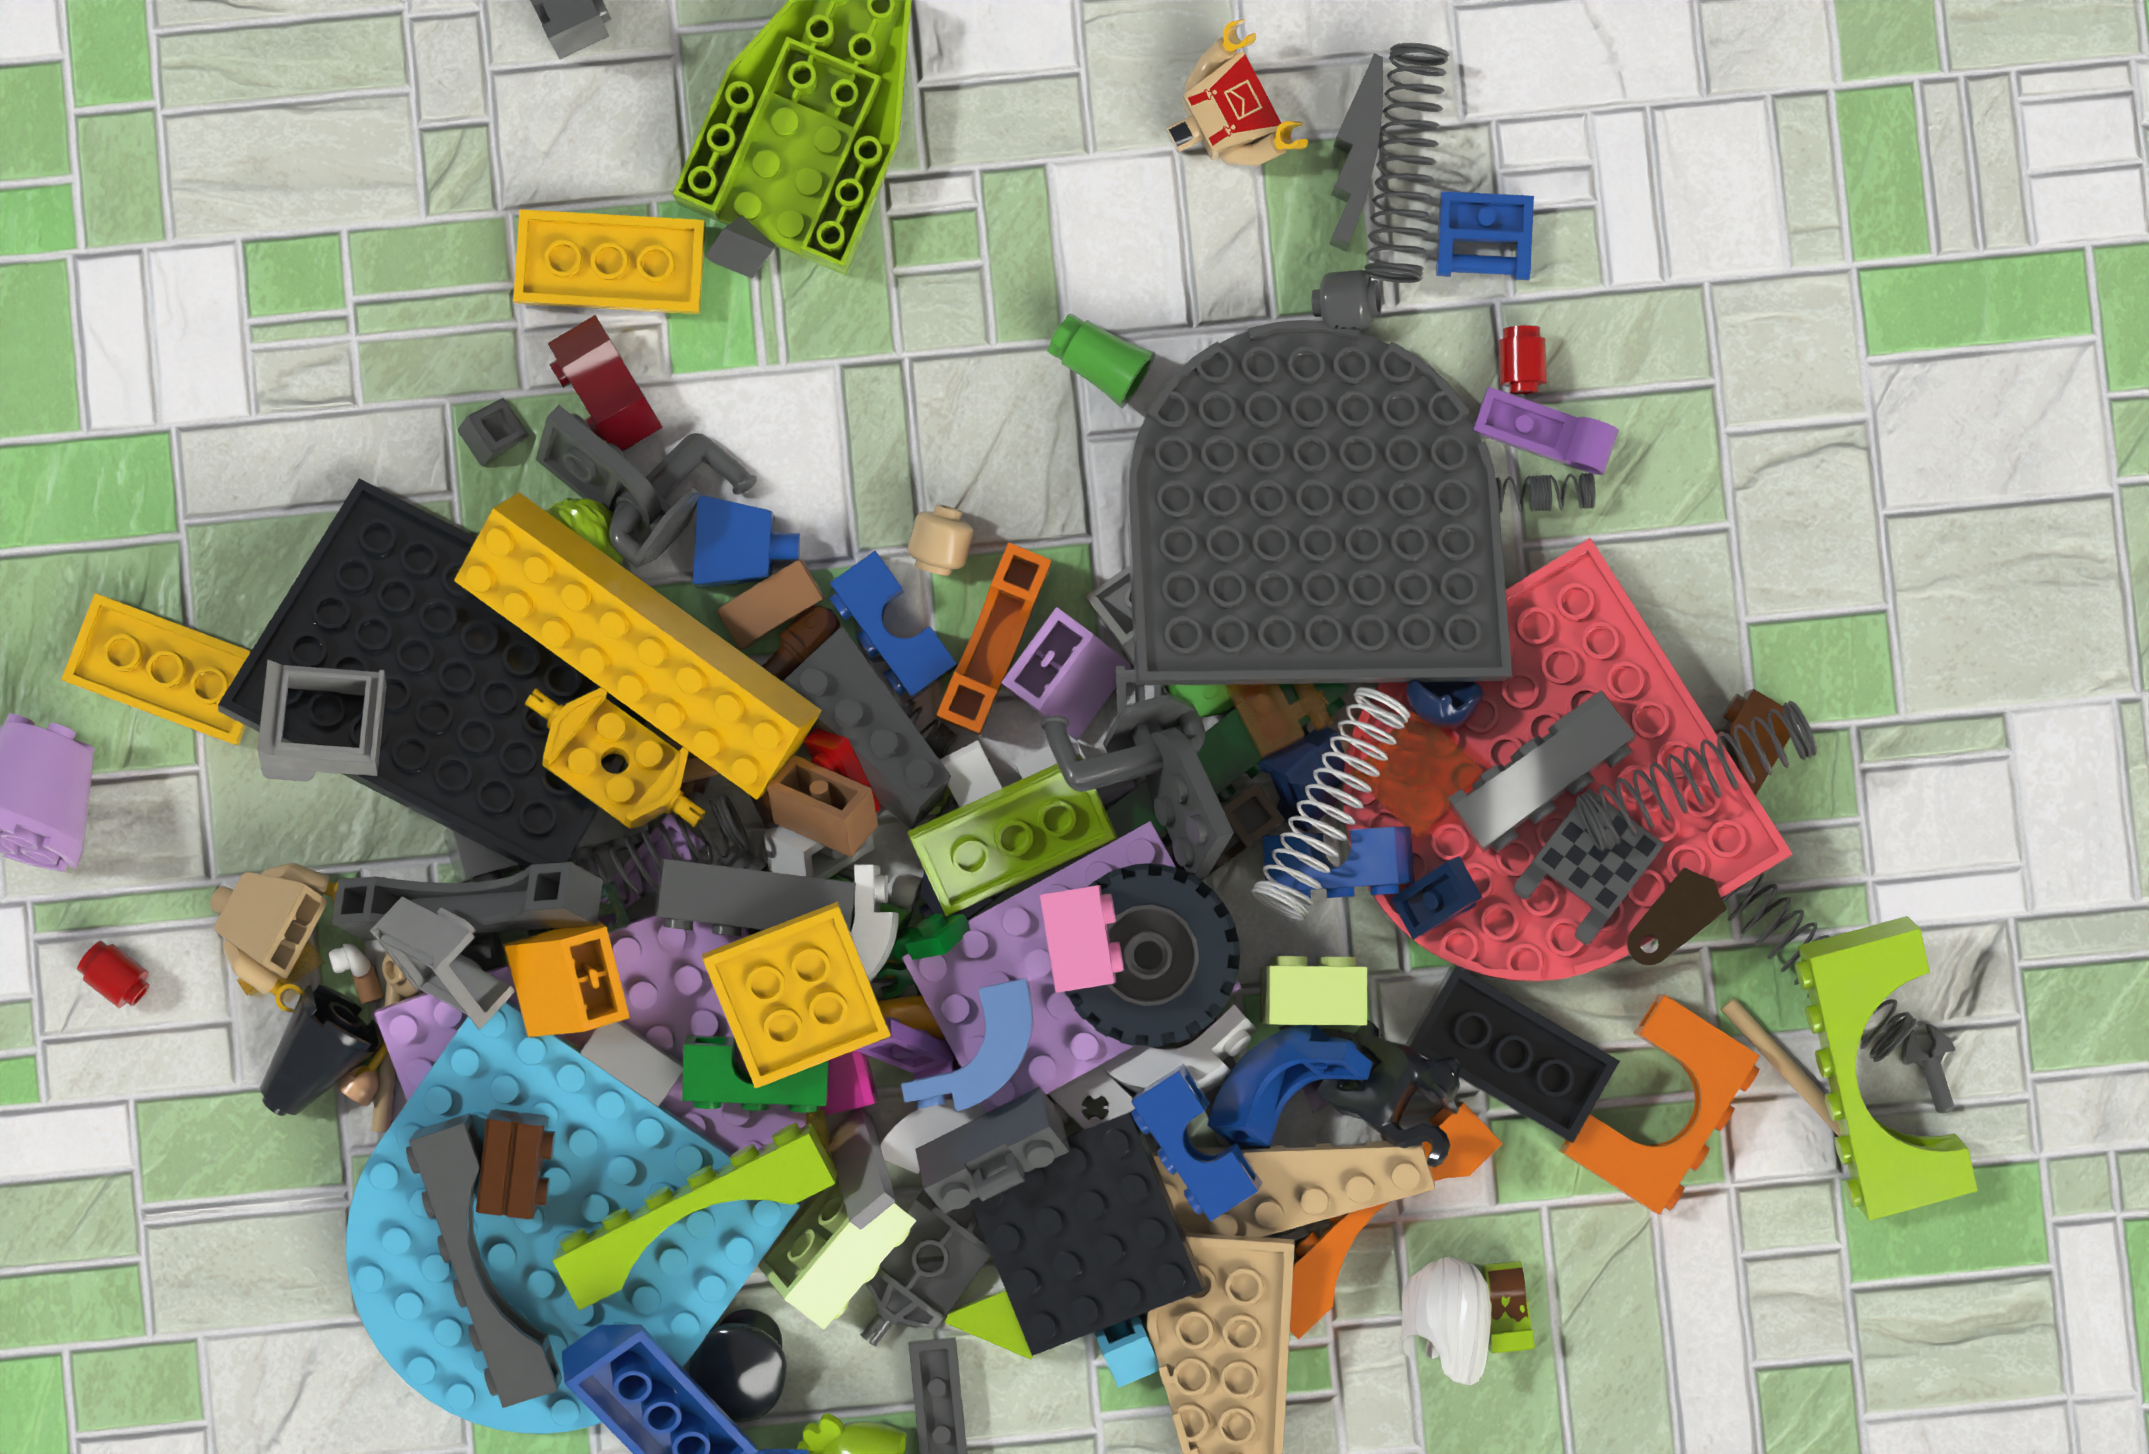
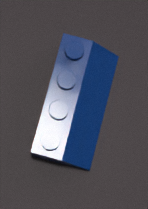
M641 1324L599 1325L562 1351L565 1385L633 1454H755L758 1452L755 1443Z

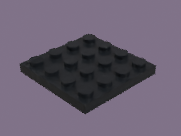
M1131 1111L1067 1136L1070 1151L1055 1158L1048 1166L1025 1172L1026 1180L985 1201H981L979 1197L970 1201L1032 1356L1198 1293L1206 1288L1145 1135L1134 1121Z

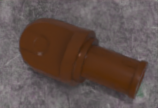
M821 605L810 607L802 612L779 635L782 639L779 642L781 647L761 667L783 681L841 627L839 619L832 610Z

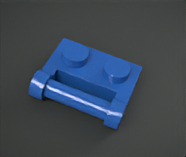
M1441 191L1436 276L1451 277V272L1514 275V280L1529 281L1534 196ZM1453 241L1516 244L1515 257L1453 254Z

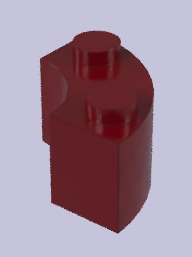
M596 315L548 343L557 359L549 364L563 388L572 384L590 414V417L585 419L591 431L603 441L605 440L607 443L616 445L623 452L663 428Z

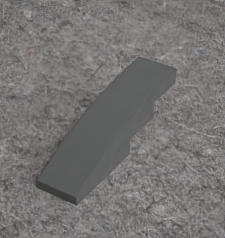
M1375 53L1333 145L1349 153L1331 194L1347 202L1329 243L1345 252L1364 206L1378 153L1383 111V57Z

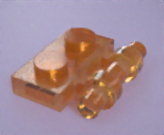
M1313 683L1292 684L1300 698V701L1292 705L1288 704L1278 684L1224 685L1262 759L1304 738L1305 734L1297 720L1309 716L1317 731L1333 723L1326 709L1329 703L1322 691L1317 692Z

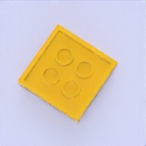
M838 902L702 954V960L755 1089L890 1037L888 1026Z

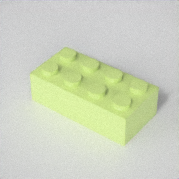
M1307 956L1271 957V966H1260V1022L1279 1025H1367V967H1356V957H1318V966H1307Z

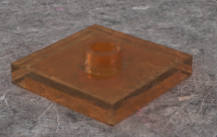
M1412 710L1408 722L1404 723L1405 728H1394L1389 733L1395 738L1397 744L1389 745L1380 742L1376 746L1387 754L1388 760L1381 761L1369 755L1363 760L1379 770L1380 776L1373 777L1356 768L1350 774L1367 783L1372 790L1369 793L1403 826L1411 827V833L1419 840L1449 809L1448 798L1461 788L1466 792L1484 771L1437 726L1421 720Z

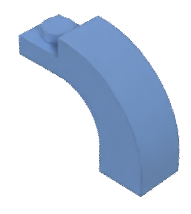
M1028 977L979 988L986 1030L984 1041L978 1054L969 1064L958 1070L903 1082L901 1088L905 1103L916 1101L918 1109L946 1103L944 1094L952 1093L955 1111H960L991 1097L1013 1076L1025 1057L1033 1030V1002Z

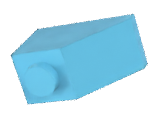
M1139 1315L1094 1332L1118 1388L1159 1371L1156 1354Z

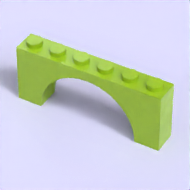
M1908 916L1799 945L1801 962L1795 963V969L1802 990L1808 989L1811 1006L1805 1007V1013L1812 1034L1818 1033L1821 1049L1815 1051V1058L1821 1076L1823 1078L1828 1077L1831 1093L1825 1094V1102L1831 1120L1833 1122L1838 1121L1841 1136L1835 1137V1146L1841 1163L1848 1165L1851 1179L1845 1180L1844 1185L1851 1207H1858L1866 1218L1871 1221L1977 1192L1978 1189L1969 1148L1955 1133L1930 1137L1916 1136L1894 1130L1875 1119L1869 1113L1858 1087L1856 1076L1857 1051L1861 1036L1870 1017L1877 1007L1897 988L1919 976L1930 973L1921 928Z

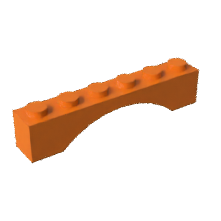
M1459 1101L1456 1104L1459 1107L1457 1114H1453L1440 1107L1428 1120L1431 1125L1439 1126L1447 1134L1450 1143L1448 1156L1443 1163L1436 1167H1430L1434 1181L1470 1176L1503 1144L1464 1102ZM1422 1142L1428 1159L1432 1148L1431 1144ZM1390 1202L1329 1218L1328 1220L1331 1224L1319 1236L1312 1231L1296 1245L1294 1253L1297 1257L1294 1259L1290 1331L1298 1340L1333 1307L1336 1281L1344 1257L1362 1228L1374 1214Z

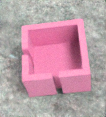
M1101 885L1040 895L1055 992L1059 993L1115 983V973L1122 972L1124 966L1120 942L1110 943L1107 924L1116 922L1112 894L1102 895Z

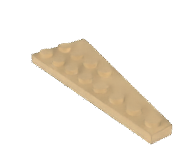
M1388 1141L1366 1142V1145L1332 1146L1331 1143L1316 1144V1147L1284 1148V1145H1271L1270 1149L1241 1150L1262 1181V1185L1257 1193L1210 1222L1204 1212L1198 1215L1188 1203L1184 1195V1190L1188 1187L1178 1172L1174 1175L1170 1174L1161 1162L1158 1153H1152L1182 1229L1188 1233L1263 1237L1435 1190V1181L1431 1168L1427 1164L1423 1143L1404 1149L1392 1145ZM1229 1147L1196 1149L1206 1154H1217Z

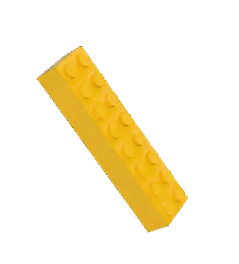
M520 492L492 509L454 579L456 583L756 800L767 792L769 782L788 760L797 753L822 711Z

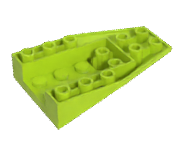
M788 0L728 66L672 194L677 204L725 225H729L742 215L775 246L846 276L900 139L912 0Z

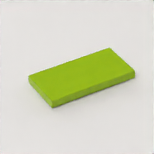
M1080 753L1077 754L1079 760H1080V761L1083 760V758H1082V756L1080 755ZM1058 764L1052 765L907 832L946 917L1118 839L1097 790L1080 792L1072 789L1066 783Z

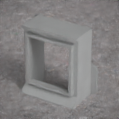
M267 659L257 749L263 776L268 779L309 781L314 777L315 772L377 776L387 689L385 671L369 672L289 666ZM288 688L365 695L359 748L282 742Z
M401 897L370 932L415 990H421L465 1013L480 1030L511 997L515 990L510 984L484 972L476 962L460 954L474 939L473 933L475 929L469 922L443 908H440L437 911L438 914Z

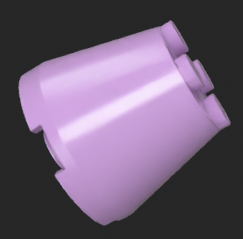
M8 714L5 723L1 726L0 852L4 853L3 857L55 871L64 872L66 866L77 869L84 849L95 749L86 743L74 740L76 732L72 729L55 723H49L47 729L35 726L32 720L17 714Z

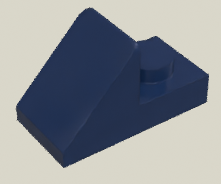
M1458 856L1445 862L1392 897L1391 901L1414 940L1471 910L1476 906V901L1480 900L1482 896L1463 861Z

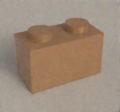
M793 755L767 785L775 824L849 857H852L878 826L872 788L796 755Z

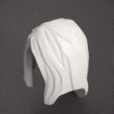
M1444 1257L1438 1259V1261L1426 1264L1408 1279L1403 1290L1400 1354L1410 1357L1412 1335H1419L1428 1339L1426 1355L1431 1359L1440 1356L1444 1374L1451 1380L1464 1385H1473L1479 1382L1485 1369L1490 1337L1491 1302L1489 1287L1476 1265L1455 1257Z

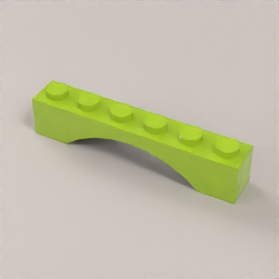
M797 1123L788 1125L772 1135L773 1142L759 1149L754 1144L746 1146L729 1157L731 1163L715 1171L712 1165L706 1166L687 1177L686 1180L689 1184L673 1192L669 1186L659 1189L644 1199L646 1205L630 1213L627 1208L619 1209L601 1221L602 1227L588 1234L585 1229H579L559 1241L561 1247L557 1249L552 1262L578 1310L580 1311L622 1290L631 1268L645 1248L667 1227L690 1213L714 1204L737 1200H770L794 1205L836 1183L837 1171L812 1123L802 1128H799Z

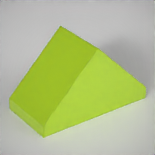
M1005 1288L958 1306L948 1312L944 1323L1032 1360L1033 1356Z

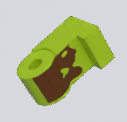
M1521 1261L1483 1264L1482 1276L1488 1284L1491 1302L1488 1350L1494 1354L1535 1349Z

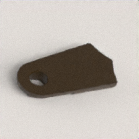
M1683 868L1630 932L1627 948L1631 957L1642 965L1652 966L1659 964L1723 914L1727 907L1719 895L1715 880ZM1646 936L1653 937L1658 943L1657 950L1652 953L1644 952L1640 947V940Z

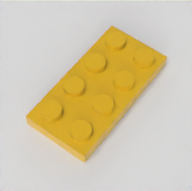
M519 209L513 301L515 304L700 315L706 222L699 219Z
M94 593L61 680L239 746L246 725L219 712L218 704L251 651Z

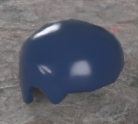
M1414 680L1408 682L1406 687V696L1411 708L1421 720L1449 729L1460 727L1468 722L1484 696L1481 687L1474 681L1418 682Z

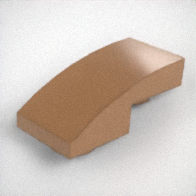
M799 559L743 592L716 611L738 648L742 650L749 648L781 625L792 622L802 612L816 606L826 598L803 559Z

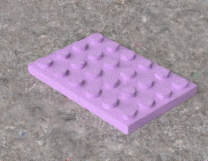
M1151 821L968 921L970 931L966 932L963 935V939L947 954L912 960L909 953L901 957L961 1068L975 1058L985 1037L986 1025L979 988L1028 977L1034 1018L1029 1047L1013 1076L996 1093L981 1102L986 1113L1038 1087L1045 1094H1048L1134 1047L1120 1043V1041L1109 1036L1106 1037L1094 1030L1095 1028L1085 1019L1083 1020L1074 1010L1075 1007L1069 997H1066L1065 992H1055L1040 895L1088 887L1093 881H1096L1108 872L1134 864L1151 863L1176 867ZM1238 980L1235 983L1232 993L1242 988Z

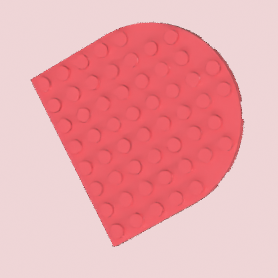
M1591 538L1506 589L1512 677L1508 681H1474L1481 687L1484 696L1468 722L1452 729L1429 724L1421 720L1413 712L1406 696L1408 682L1380 683L1376 690L1394 698L1405 706L1410 713V718H1408L1407 723H1404L1405 728L1397 729L1379 721L1363 709L1358 721L1373 725L1387 732L1395 738L1397 744L1389 745L1383 743L1355 725L1352 738L1367 742L1387 754L1388 760L1381 761L1357 749L1351 743H1349L1347 755L1367 762L1379 770L1380 776L1373 777L1345 762L1344 772L1367 783L1372 792L1365 793L1343 782V792L1357 798L1364 807L1357 809L1343 803L1344 812L1354 818L1355 821L1353 825L1345 823L1350 848V830L1411 827L1414 882L1445 862L1460 856L1482 898L1476 901V906L1471 910L1414 939V941L1446 962L1487 977L1510 981L1539 982L1566 979L1606 967L1630 955L1627 948L1630 932L1683 868L1714 879L1719 895L1723 898L1793 854L1723 744L1724 756L1738 783V791L1732 788L1718 756L1705 743L1706 759L1709 769L1721 791V799L1716 797L1705 770L1690 751H1688L1689 766L1693 779L1704 798V806L1699 804L1690 781L1674 759H1671L1675 783L1687 806V814L1681 810L1667 779L1656 766L1654 767L1659 793L1671 816L1670 822L1665 819L1657 798L1639 774H1637L1639 790L1644 805L1653 821V829L1649 828L1641 808L1630 790L1623 782H1620L1622 797L1630 819L1665 845L1591 944H1583L1574 935L1578 926L1592 908L1551 877L1546 875L1532 896L1527 900L1522 899L1513 891L1517 880L1576 805L1577 796L1584 794L1588 788L1599 795V789L1603 784L1609 787L1617 796L1616 781L1619 777L1626 779L1634 788L1633 773L1636 769L1644 772L1651 780L1650 765L1652 762L1660 764L1667 771V757L1670 754L1678 757L1684 764L1683 754L1687 746L1694 749L1700 756V744L1703 739L1711 741L1718 748L1717 735ZM1602 691L1636 735L1634 742L1629 745L1633 752L1612 768L1605 762L1593 771L1591 775L1595 780L1572 797L1569 791H1566L1555 799L1553 803L1557 809L1539 823L1534 825L1528 819L1516 828L1515 831L1519 837L1504 849L1496 853L1491 847L1483 853L1450 810L1448 798L1461 788L1465 794L1472 791V785L1479 779L1478 777L1494 765H1507L1512 761L1510 757L1518 748L1532 738L1539 735L1542 738L1550 733L1548 729L1551 725L1596 693ZM1373 698L1369 699V701L1375 704L1376 706L1388 712L1400 715L1397 711L1387 706L1386 704ZM1371 730V731L1374 732L1375 734H1377V735H1379V736H1381V737H1383V738H1385V739H1388V738H1386L1385 736H1383V735H1381V734H1379V733H1377V732ZM1366 748V749H1368L1369 751H1371V752H1373V753H1376L1375 751H1373V750H1371V749H1369V748ZM1604 789V799L1621 811L1611 795ZM1413 883L1398 884L1399 893L1407 887H1409L1410 885H1412ZM1397 894L1373 895L1388 917L1412 939L1391 901V898ZM1651 936L1643 937L1640 940V947L1653 941L1654 938Z

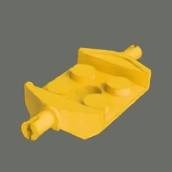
M602 687L567 703L565 706L562 704L558 706L557 703L537 688L532 692L533 696L529 695L525 705L548 720L547 727L550 729L542 765L626 827L631 829L643 826L664 812L669 815L672 810L694 828L704 818L707 811L683 796L684 792L680 790L689 750L682 747L678 751L606 699L607 691ZM618 754L627 761L628 767L621 773L613 774L603 768L601 761L607 755Z

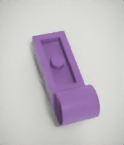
M1489 386L1486 389L1473 429L1480 436L1597 475H1604L1619 431L1608 423L1588 417L1578 418Z
M891 1017L884 1018L890 1032V1037L856 1049L858 1052L914 1073V1079L947 1073L961 1068L948 1042L929 1035V1032L926 1030L913 1029L901 1024L899 1019ZM952 1093L944 1094L945 1099L952 1097Z

